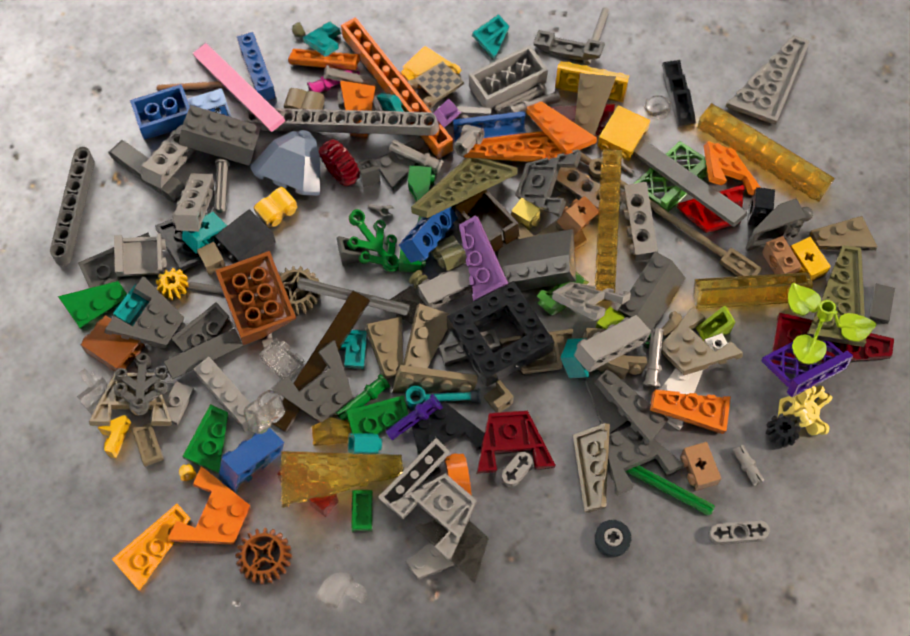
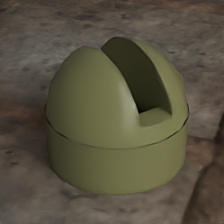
M300 21L292 26L291 30L294 36L300 37L306 34Z

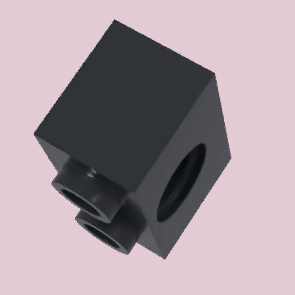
M756 187L748 207L747 225L757 227L774 210L775 189Z

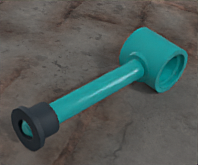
M419 386L410 387L406 391L407 408L414 411L416 405L425 402L430 398L431 394H425L424 389ZM480 388L464 393L434 394L439 402L471 400V402L481 404ZM413 396H418L420 400L413 401L411 400V398Z

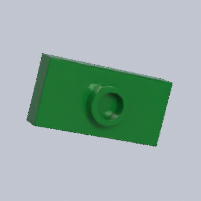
M352 490L351 531L372 532L373 490Z

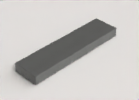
M234 328L163 363L173 380L194 370L193 368L206 358L210 357L212 360H215L242 347L243 344Z

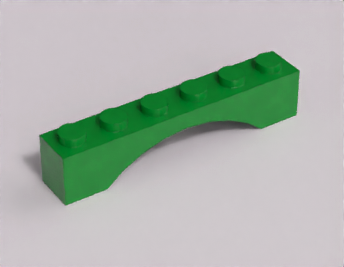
M409 167L408 191L414 197L415 202H417L430 191L431 185L435 183L432 167ZM400 248L399 272L415 273L418 270L422 271V266L426 267L427 259L422 262L418 260L411 263Z

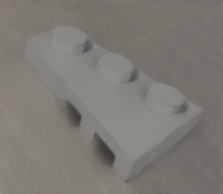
M446 530L405 562L417 579H421L441 572L444 569L456 567L464 562L479 559L480 555L462 534L451 560L448 561L435 549V546L449 532Z

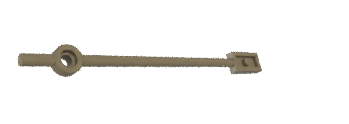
M582 153L580 161L589 166L588 171L591 176L596 178L604 176L623 190L624 185H628L607 170V163L603 159L596 158L592 160ZM650 200V206L653 211L722 257L719 264L748 284H751L761 272L762 268L732 247L726 252Z

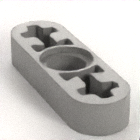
M763 521L716 524L709 531V539L716 545L760 542L768 537L770 528ZM758 527L760 530H764L761 536L758 532H752L751 537H749V531H755ZM728 529H730L729 534L723 535L721 539L717 535L714 536L717 530L720 533H727ZM734 529H743L745 536L743 538L736 537Z

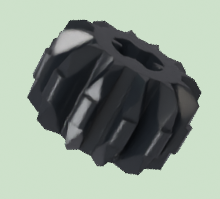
M781 413L778 417L773 416L771 421H768L766 424L768 429L765 432L767 435H771L768 440L776 441L775 447L781 443L782 447L786 448L788 444L792 446L795 444V440L799 439L800 435L798 433L801 427L795 426L798 422L797 420H790L791 415L785 418L783 413Z

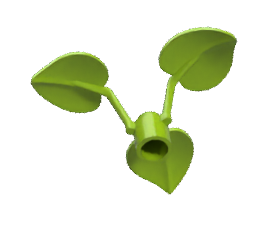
M792 283L789 289L788 304L790 309L800 316H805L809 312H817V317L820 320L813 338L809 335H800L793 341V353L802 364L817 363L825 356L826 344L823 341L816 340L823 322H828L834 317L837 327L842 328V336L853 342H859L867 338L877 325L874 321L853 313L843 314L838 319V311H835L836 305L830 300L821 302V297L816 291L796 283Z

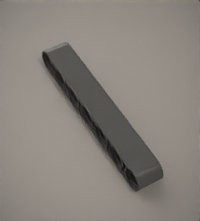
M84 146L78 147L74 151L50 246V254L56 264L60 266L69 264L72 259L95 164L90 150Z

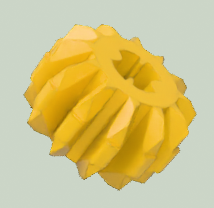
M172 267L170 272L165 269V274H159V280H156L157 290L165 298L169 297L171 301L176 296L180 299V294H186V289L189 288L188 278L180 269L176 271Z

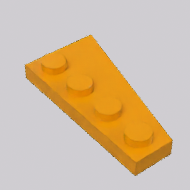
M175 504L112 559L139 591L175 543L168 542V537L175 522L179 521L188 525L191 520L190 517L178 504Z

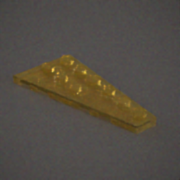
M281 451L282 508L288 507L289 504L295 502H307V499L322 498L348 491L355 486H367L370 482H382L397 478L403 472L402 455Z

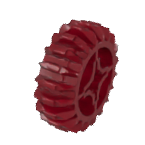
M334 139L322 144L319 148L320 158L332 177L343 186L355 183L359 179L360 170L351 153L347 151V148Z

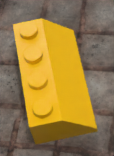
M560 61L558 64L556 89L578 93L580 73L616 76L608 99L624 102L630 75L592 68L586 65H577L571 62Z

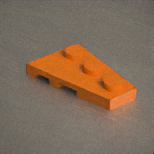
M340 81L345 110L372 111L375 86ZM349 133L350 136L368 138V134Z

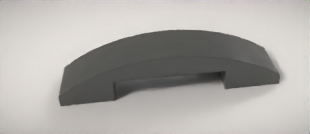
M538 30L533 45L556 56L576 60H593L601 57L605 42L590 39L587 40V43L556 38L553 32Z

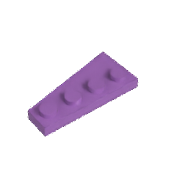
M474 216L461 223L459 227L463 248L467 257L466 264L470 273L469 281L473 290L472 297L473 301H476L507 285L508 282L479 218Z

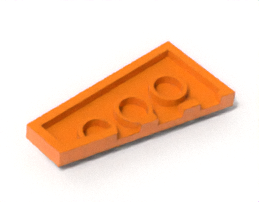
M542 101L526 107V113L565 155L573 153V150H581L596 143L597 137Z

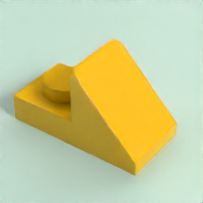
M126 415L111 420L110 426L98 427L101 434L110 436L105 440L104 451L109 457L115 459L131 425V421Z

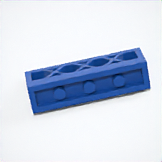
M522 111L454 119V140L456 142L461 136L464 126L457 127L459 125H470L484 129V138L526 133L524 124L525 113Z

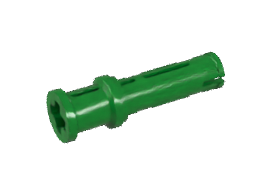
M381 374L370 385H365L363 392L336 412V415L339 419L341 418L343 423L348 419L346 415L347 410L362 407L371 399L376 400L378 395L386 388H391L388 381Z

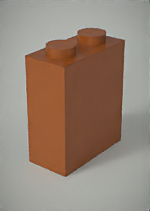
M105 315L102 320L95 324V328L91 333L83 338L80 345L87 354L113 371L119 368L127 369L136 356L145 348V344L140 343V340L124 339L121 338V335L104 333L112 320Z

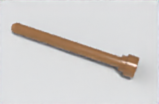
M220 81L159 84L156 86L157 91L182 84L184 90L226 88Z

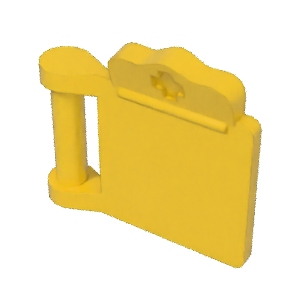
M424 46L403 65L401 75L406 81L416 79L442 61L456 75L461 72V68L427 46Z

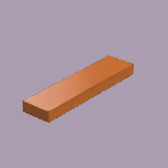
M293 48L288 58L289 64L325 68L328 65L329 68L356 70L360 61L359 54L333 52L325 57L316 50Z

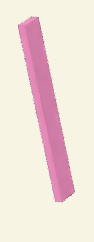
M207 43L192 53L271 132L285 122L284 117Z

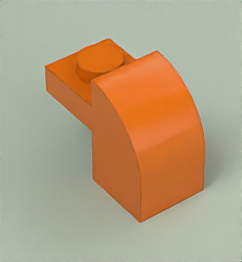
M455 453L447 456L444 459L447 475L472 496L468 465L464 453Z

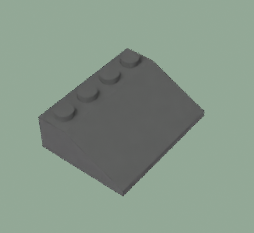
M573 229L516 239L507 245L503 243V247L499 249L497 260L508 284L514 281L519 290L523 291L576 282Z

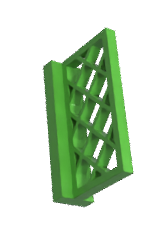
M679 141L666 153L667 156L676 162L677 160L687 159V165L681 166L688 169L701 180L708 175L705 157L683 142ZM681 148L686 152V155H676V151ZM689 159H698L700 162L698 164H690ZM650 168L635 183H650L651 188H648L649 199L669 212L687 193L676 185L666 187V181L669 180L665 177H652V174L656 171ZM653 182H663L664 187L653 188ZM654 192H664L665 195L659 199L654 196Z

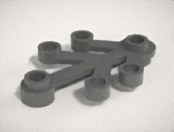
M140 353L135 358V367L138 369L137 382L127 375L126 369L119 368L115 371V377L117 381H122L123 383H117L113 387L114 394L121 396L129 402V408L135 415L147 413L150 402L167 392L166 383L160 381L168 377L167 369L165 367H158L155 370V375L145 381L146 370L151 367V359L147 354ZM126 385L136 392V397L126 391ZM154 386L155 389L144 396L145 391Z

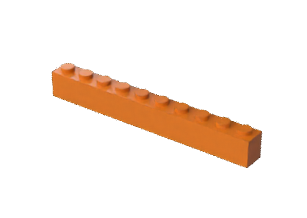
M356 17L341 24L342 38L355 54L360 55V61L374 79L377 80L385 93L399 97L402 102L401 107L403 111L432 113ZM438 121L439 131L435 135L419 136H421L439 160L453 151V139Z

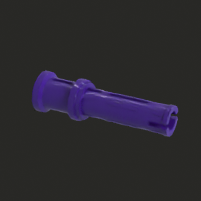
M431 394L430 398L422 404L418 403L414 411L386 429V433L391 440H394L420 420H427L430 414L438 409L441 410L443 407L436 396Z

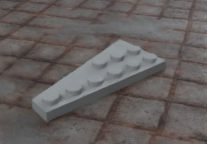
M793 35L770 58L769 62L763 65L747 81V84L726 103L725 107L776 125L810 41Z

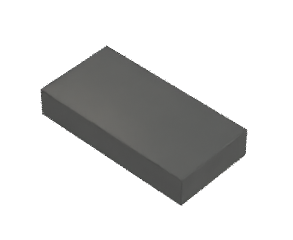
M878 283L875 284L869 319L889 323L895 288Z

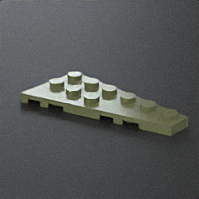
M466 158L411 206V213L429 218L517 175V168L487 159Z
M846 245L841 247L821 297V302L830 300L835 303L838 319L846 313L865 317L862 250L858 247ZM817 312L807 333L812 338L820 322ZM834 317L828 322H823L817 340L864 347L866 344V338L859 342L845 339L841 334L842 328L837 327Z

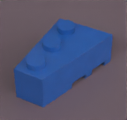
M269 426L264 430H258L251 439L242 441L232 452L228 451L222 456L218 479L234 493L239 492L238 486L245 480L249 483L253 479L251 475L259 468H266L282 453L284 441Z

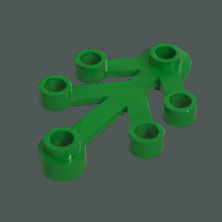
M359 209L353 210L349 215V222L351 225L357 226L368 241L352 236L347 241L348 247L350 249L360 247L377 252L379 256L371 255L367 251L362 252L359 255L360 263L367 264L371 262L382 265L385 271L395 272L399 268V259L395 255L396 236L389 234L385 238L384 242L388 246L386 252L383 248L385 222L379 219L373 224V228L376 231L375 237L364 223L365 214Z

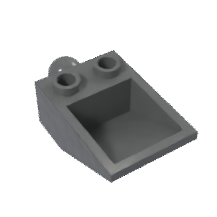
M797 198L780 203L753 230L746 250L749 251L765 246L766 242L784 236L785 239L795 238L804 221L812 219V209L801 207Z

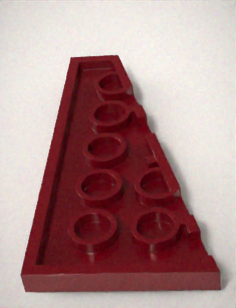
M779 312L771 353L792 343L797 336L807 335L812 320ZM870 333L866 338L864 347L832 343L842 353L849 351L853 355L851 361L890 359L893 355L895 338ZM826 351V355L835 357L832 352ZM785 353L786 357L794 358V354ZM770 360L773 364L781 365V361ZM784 362V366L794 365L791 363Z

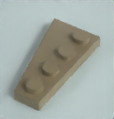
M400 365L392 386V393H406L412 386L423 388L425 393L470 392V390H474L478 382V375Z
M607 423L573 435L584 510L588 513L606 508L610 424Z

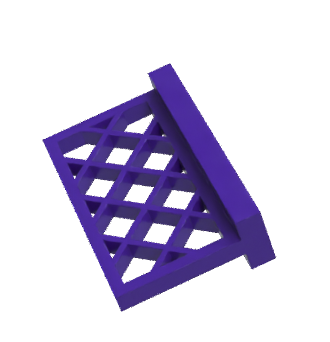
M823 341L826 344V351L832 352L835 357L825 354L821 359V364H802L795 355L794 358L785 356L786 352L794 354L792 342L764 356L761 362L788 387L786 393L793 398L847 369L853 355L849 351L842 353L832 342ZM770 360L781 361V365L773 364ZM784 362L794 364V368L785 367ZM798 365L808 367V371L799 370ZM784 372L794 374V378L790 380Z

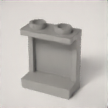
M157 234L156 237L123 238L122 235H114L115 273L117 277L163 274V269L167 268L166 257H163V250H166V240L162 239L161 234Z

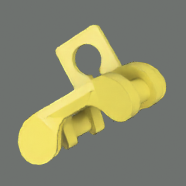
M813 386L793 398L788 396L780 399L778 416L783 413L784 417L788 415L799 416L801 420L799 422L800 427H806L809 434L826 435L829 432V425L823 422L819 415L820 409L832 400V396L824 392L823 386ZM790 402L792 406L787 411H784L785 404Z

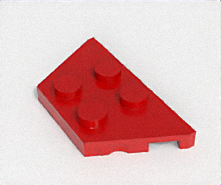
M744 185L719 191L741 208L743 207ZM695 199L677 204V209L705 233L732 226Z

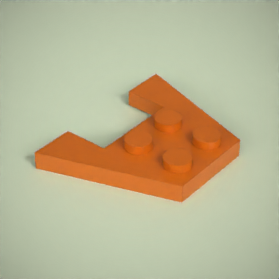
M710 141L703 146L709 182L722 186L727 181L724 176L726 175L741 180L750 195L754 194L756 187H760L734 149Z
M201 466L193 486L208 491L211 495L196 528L176 521L168 537V542L234 545L249 512L250 505Z

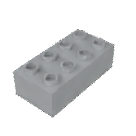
M528 45L470 73L469 88L483 108L493 109L496 105L537 87L539 83L542 85L547 83L548 69L532 47Z

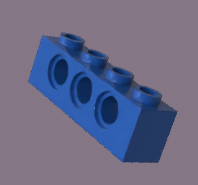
M254 32L236 36L254 89L266 101L276 99L274 86Z
M452 207L429 218L422 217L399 243L400 248L411 263L418 260L422 262L427 259L428 253L437 247V242L446 236L445 233L454 226L453 223L457 220L458 216Z

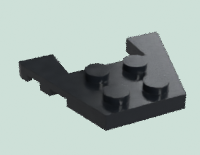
M442 402L443 408L430 414L427 420L422 419L412 426L418 456L435 438L446 446L466 435L476 451L482 447L484 432L446 402ZM437 466L424 480L427 481L428 479L439 474L441 472L439 466Z

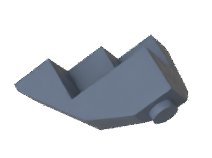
M300 130V132L292 131L273 140L250 167L258 178L273 179L274 184L287 188V185L296 189L297 193L302 195H320V156L316 140L306 130Z

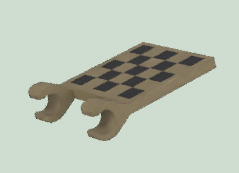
M443 61L416 79L407 81L414 91L420 86L430 96L422 100L429 110L438 101L464 85V81Z

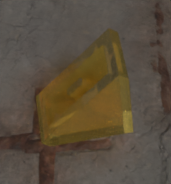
M330 417L313 425V446L348 443V435L351 433L349 422Z

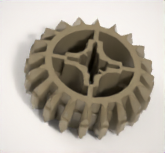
M292 266V270L288 271L285 267L284 273L280 271L278 273L287 296L290 298L293 311L296 315H299V311H303L306 314L307 308L312 310V304L317 305L321 294L297 289L299 278H305L319 282V279L316 278L314 272L310 273L308 268L303 271L301 266L298 270Z

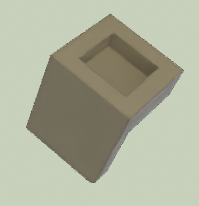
M214 242L197 250L209 276L216 273L215 270L226 267Z
M498 380L496 381V387L485 394L484 399L495 412H502L513 404L514 396Z

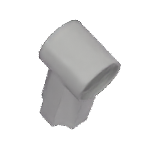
M464 125L461 136L453 145V150L459 156L467 154L475 144H481L484 138V129Z

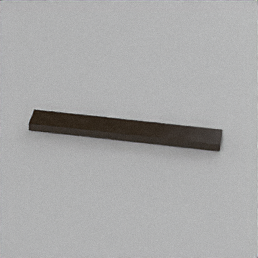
M354 290L351 292L293 384L298 391L327 370L328 366L318 351L333 340H335L339 351L369 304L370 300ZM283 398L269 422L287 433L301 409Z

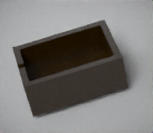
M487 189L455 207L456 215L458 216L457 221L460 224L474 216L479 218L494 252L502 248L503 243L507 245L520 236L519 223Z

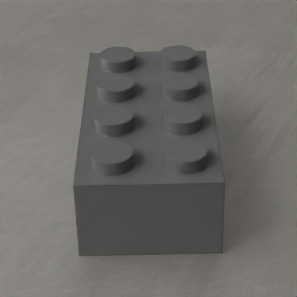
M190 105L181 128L179 145L250 166L261 126Z

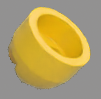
M183 464L179 468L180 479L182 481H189L196 476V471L191 464Z

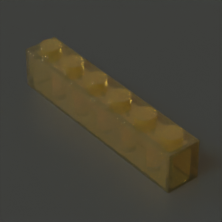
M808 272L695 279L693 300L696 309L788 303V293L792 283L813 289V282Z

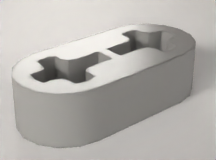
M526 452L518 453L504 469L502 482L505 486L515 487L527 474L532 466L530 454ZM519 459H527V465L523 464L519 469ZM516 471L514 476L515 480L511 479L510 481H508L507 474L512 475V473Z

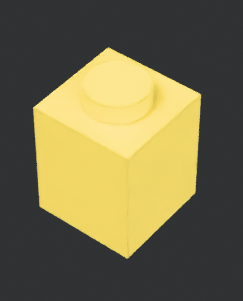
M523 198L519 200L511 211V216L519 224L522 223L528 230L532 226H536L541 219L539 216L540 208Z

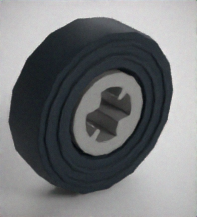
M607 520L601 523L596 529L594 536L598 550L609 557H618L625 554L632 541L628 526L618 520ZM611 534H615V538L618 537L615 543L610 542L611 539L608 540Z

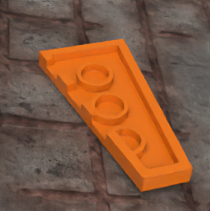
M655 390L652 393L650 410L724 434L727 430L731 397H716L709 394L701 396L697 395V393L680 394V392Z

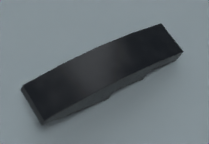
M681 61L663 62L662 68L678 127L696 124L691 92L687 87Z

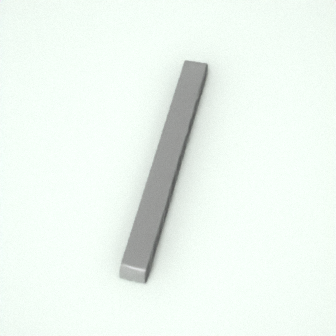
M274 108L285 119V122L274 131L300 132V130H306L308 132L428 136L435 135L439 131L436 116L430 112ZM249 110L246 111L245 119L247 122L261 126V131H270L258 119L254 120L256 117Z

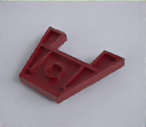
M528 410L488 414L476 474L496 472L495 453L532 451L535 470L555 468L556 465Z

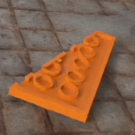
M544 131L483 138L481 144H475L464 157L533 162L544 158H556L558 154L563 152Z

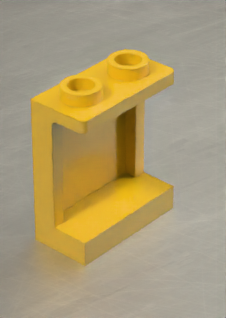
M618 105L600 134L597 146L605 152L620 155L623 160L630 161L634 149L643 134L645 135L648 131L650 120Z

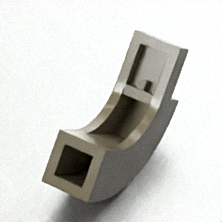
M586 328L582 338L589 339L595 333L603 332L605 329ZM621 355L596 369L602 373L609 369L618 378L624 379L627 373L633 375L642 374L647 364V359L642 356Z

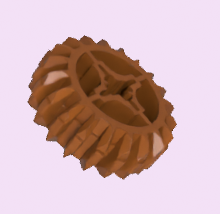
M265 527L263 533H260L259 529H255L256 535L253 536L252 533L248 532L249 539H241L244 546H237V549L241 552L235 554L236 558L240 559L236 562V565L241 567L239 569L241 574L245 573V579L248 580L252 577L253 583H256L258 579L261 585L265 583V579L269 583H273L272 577L275 576L279 580L280 576L278 573L286 574L287 571L284 566L290 567L291 564L287 560L292 559V554L288 553L292 549L290 545H287V538L282 539L283 534L281 532L276 535L275 529H272L269 534ZM269 541L264 546L256 545L260 542ZM276 546L280 548L278 562L272 557ZM250 550L255 554L251 567L248 565ZM259 553L263 555L267 554L269 559L264 557L261 558ZM263 566L272 567L269 570L257 571L258 569L260 570Z

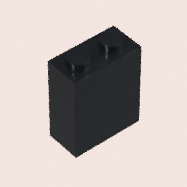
M250 209L215 235L217 241L215 245L220 252H225L228 255L227 257L232 264L259 255L275 242L273 232Z

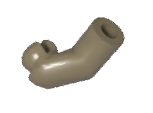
M676 311L669 314L670 320L661 328L664 330L663 335L666 337L682 320L681 314Z

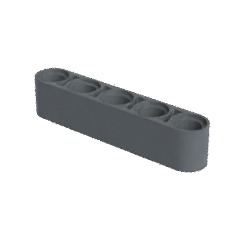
M120 140L108 154L114 161L142 180L141 165L149 158L124 140ZM174 176L162 188L142 180L171 202H174L181 195V191L185 189L183 183Z

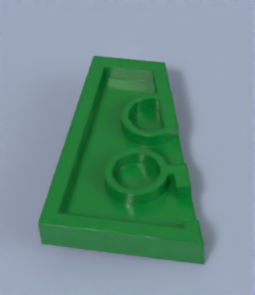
M119 281L61 295L58 298L81 329L119 305L127 293Z
M404 395L346 411L351 433L380 434L409 414Z
M209 405L182 456L183 459L219 475L228 420L227 411L214 405Z

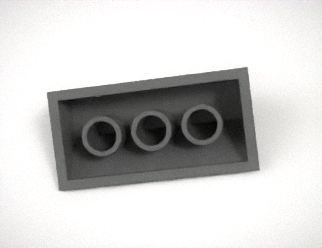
M655 251L631 288L630 300L621 304L618 312L624 315L625 318L637 315L650 330L652 328L655 329L685 281V276L672 260Z

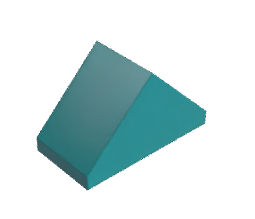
M587 338L567 339L560 359L569 378L589 377V372L574 356L578 348L577 344L583 339L587 340Z

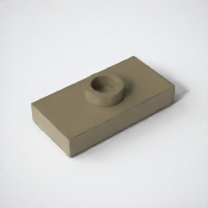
M151 423L132 429L145 467L164 460Z

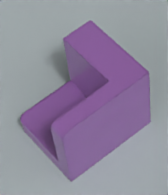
M450 99L433 112L444 128L461 113Z

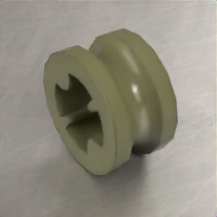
M421 270L416 271L409 279V283L414 284L416 289L424 280H427V276L422 275L423 272Z

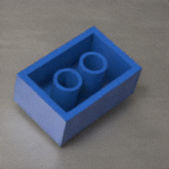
M182 84L130 100L144 140L172 132L180 125H183L190 107Z

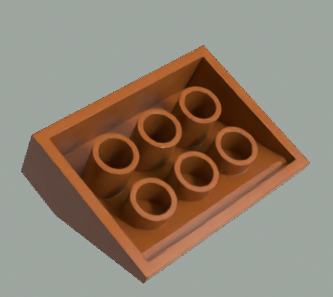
M270 251L215 270L243 345L262 339L296 319Z

